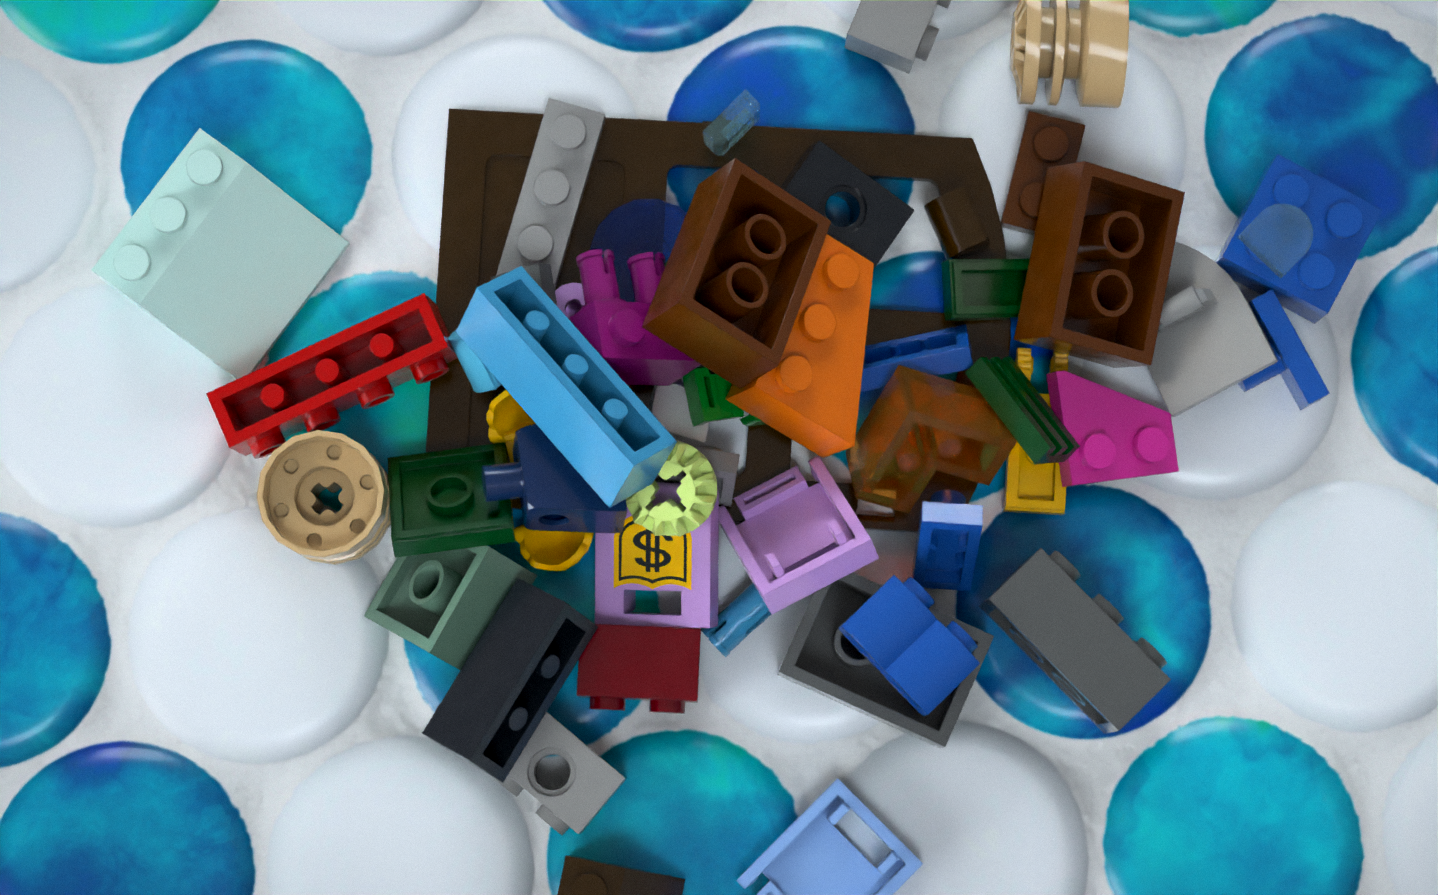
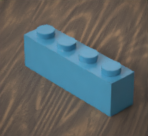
M520 266L477 287L456 333L605 504L611 508L653 484L677 441L526 270Z

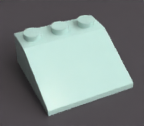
M199 128L92 268V271L104 282L236 379H239L256 370L349 247L350 243L254 167Z

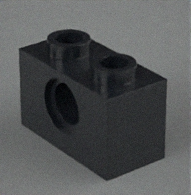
M820 140L807 147L780 186V188L826 218L825 206L829 197L836 196L843 199L849 206L850 220L845 227H838L831 223L827 234L873 262L874 268L914 212L913 208Z

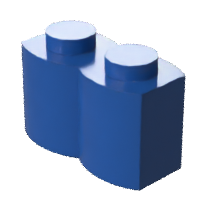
M893 575L838 629L922 716H926L980 664L972 655V652L978 645L956 622L951 621L945 627L931 613L929 608L935 601L917 581L908 577L902 583Z

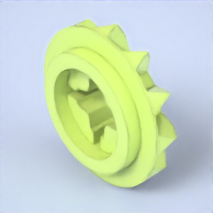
M677 441L658 473L664 480L673 476L676 477L682 471L686 473V476L680 481L682 484L676 491L681 498V503L677 504L674 500L668 499L654 506L651 502L656 498L655 494L660 488L655 480L653 484L626 498V505L633 516L635 524L642 525L652 531L655 536L680 537L695 530L707 520L713 511L717 499V479L710 462L699 450L687 443Z

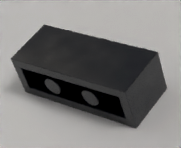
M518 578L422 734L457 757L503 783L592 639L598 626L566 602Z

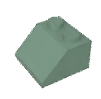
M489 546L397 557L364 616L461 670L516 580L519 578L532 585L537 575Z

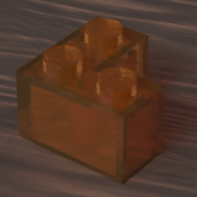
M898 365L857 432L855 446L847 449L845 454L856 499L909 514L936 470L989 486L1017 441L977 388Z

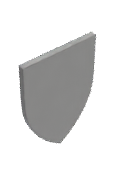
M1175 242L1152 364L1147 366L1172 417L1180 415L1278 362L1263 329L1238 284L1215 261L1198 250Z

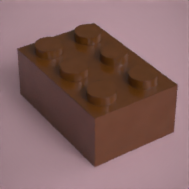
M734 158L698 184L642 328L741 389L779 365L831 221Z
M1086 161L1048 167L1014 340L1112 368L1151 366L1185 192Z

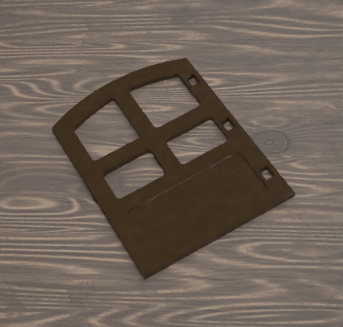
M449 109L436 305L449 334L458 328L476 288L491 281V277L497 274L544 114ZM606 117L556 290L568 283L582 284L579 267L576 262V257L579 254L595 249H602L603 253L609 249L614 252V265L620 299H624L627 302H635L627 260L634 255L645 252H653V255L657 252L663 253L667 177L672 169L719 170L736 158L780 187L807 147L819 140L872 179L931 182L936 186L939 196L961 186H964V189L968 188L990 243L988 248L961 259H1007L1004 234L992 187L973 138L726 124V122L711 121L696 123ZM869 309L865 346L966 324L972 347L973 364L980 357H987L989 360L992 357H999L1002 360L1004 357H1009L1011 320L945 321L944 313ZM457 358L447 363L449 368L447 373L430 382L426 452L493 444L488 438L489 425L486 416L491 401L506 389L501 384L496 390L482 393L474 392ZM967 370L957 372L952 399L941 437L920 485L907 487L836 482L855 514L858 508V494L893 496L892 511L894 516L856 514L865 530L917 533L922 501L930 502L931 495L940 490L958 491L965 496L966 504L969 503L978 485L993 443L999 417L965 374ZM627 385L643 404L649 408L652 390L655 385ZM767 424L748 426L746 468L741 475L736 476L733 498L789 470L792 439ZM806 481L808 487L818 483L817 481ZM520 498L512 499V510H521ZM732 499L731 507L725 506V508L732 516L734 522L742 523L744 519L734 499Z

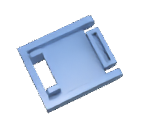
M837 778L736 881L745 889L752 885L762 872L769 881L756 895H893L923 863ZM850 809L892 850L876 867L833 826Z

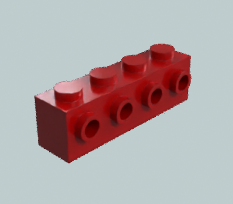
M423 293L210 391L206 395L229 448L245 456L252 453L253 457L258 459L271 455L275 449L286 442V437L305 428L307 432H312L315 430L323 431L341 421L339 413L360 404L362 409H368L390 400L395 396L393 388L407 381L415 379L416 384H423L444 375L449 371L447 363L457 359V356L448 340L450 334L437 305Z

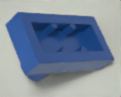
M1273 289L1252 299L1249 304L1278 362L1239 382L1240 388L1246 392L1280 374L1300 411L1330 394Z
M967 325L865 346L860 392L900 384L906 412L909 416L921 417L938 411L941 408V402L935 376L967 370L973 365L972 347Z
M940 490L931 495L930 502L922 501L912 564V578L923 588L971 591L983 527V505L966 504L965 496L955 490Z

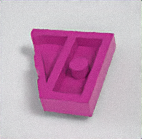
M1065 370L1046 374L1051 409L1080 446L1065 462H1059L1062 487L1179 472L1170 412Z

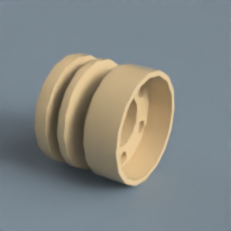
M1019 0L1016 11L1013 13L1010 42V69L1016 83L1018 104L1033 105L1038 78H1044L1047 105L1056 106L1062 94L1064 79L1075 80L1076 95L1080 107L1119 108L1124 93L1127 69L1129 0H1080L1079 8H1068V0H1050L1049 7H1042V0Z
M315 430L293 436L272 452L260 472L257 501L263 523L278 542L312 562L337 565L360 559L379 545L391 525L387 472L375 456L363 445L342 433ZM342 488L338 495L339 501L343 504L341 510L335 514L333 511L326 509L320 514L319 512L324 505L322 500L318 498L321 492L327 489L331 493H336Z

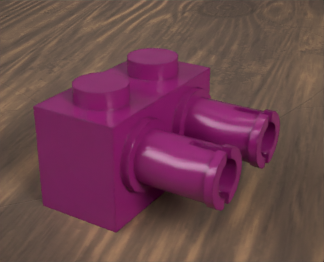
M595 249L579 254L576 257V262L580 271L585 305L568 319L627 385L670 386L701 365L642 328L665 269L666 261L663 253L657 252L653 255V252H645L634 255L627 260L635 302H627L624 299H620L614 265L615 257L612 250L607 249L602 253V249Z

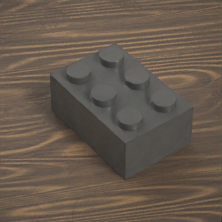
M1040 548L1028 557L979 607L1104 734L1117 732L1171 680L1161 670L1167 662L1147 640L1141 637L1136 642L1118 626L1124 618L1107 599L1100 594L1090 598L1075 583L1081 575L1061 553L1055 550L1051 555H1048Z
M852 572L814 592L777 675L938 748L946 747L994 636L931 607L929 608L931 613L945 627L951 621H954L970 635L978 645L972 652V655L980 664L928 715L922 716L838 629L882 585Z

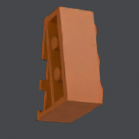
M827 234L779 365L741 389L732 384L725 400L750 415L757 417L765 424L822 458L854 447L874 263Z

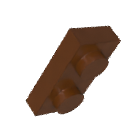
M1032 111L1028 112L1000 221L1002 228L1035 235L1048 167L1077 162L1086 125Z

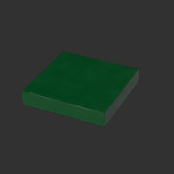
M505 443L387 458L391 539L395 558L515 542L512 499L486 502L482 484V466L508 463Z

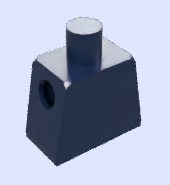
M536 424L522 427L515 432L513 445L514 462L482 466V484L485 501L491 502L520 498L524 526L529 530L588 533H622L627 515L626 499L609 508Z

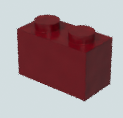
M595 624L598 626V629L578 660L577 696L579 698H590L589 709L625 711L626 700L650 701L649 712L685 714V703H698L701 629Z

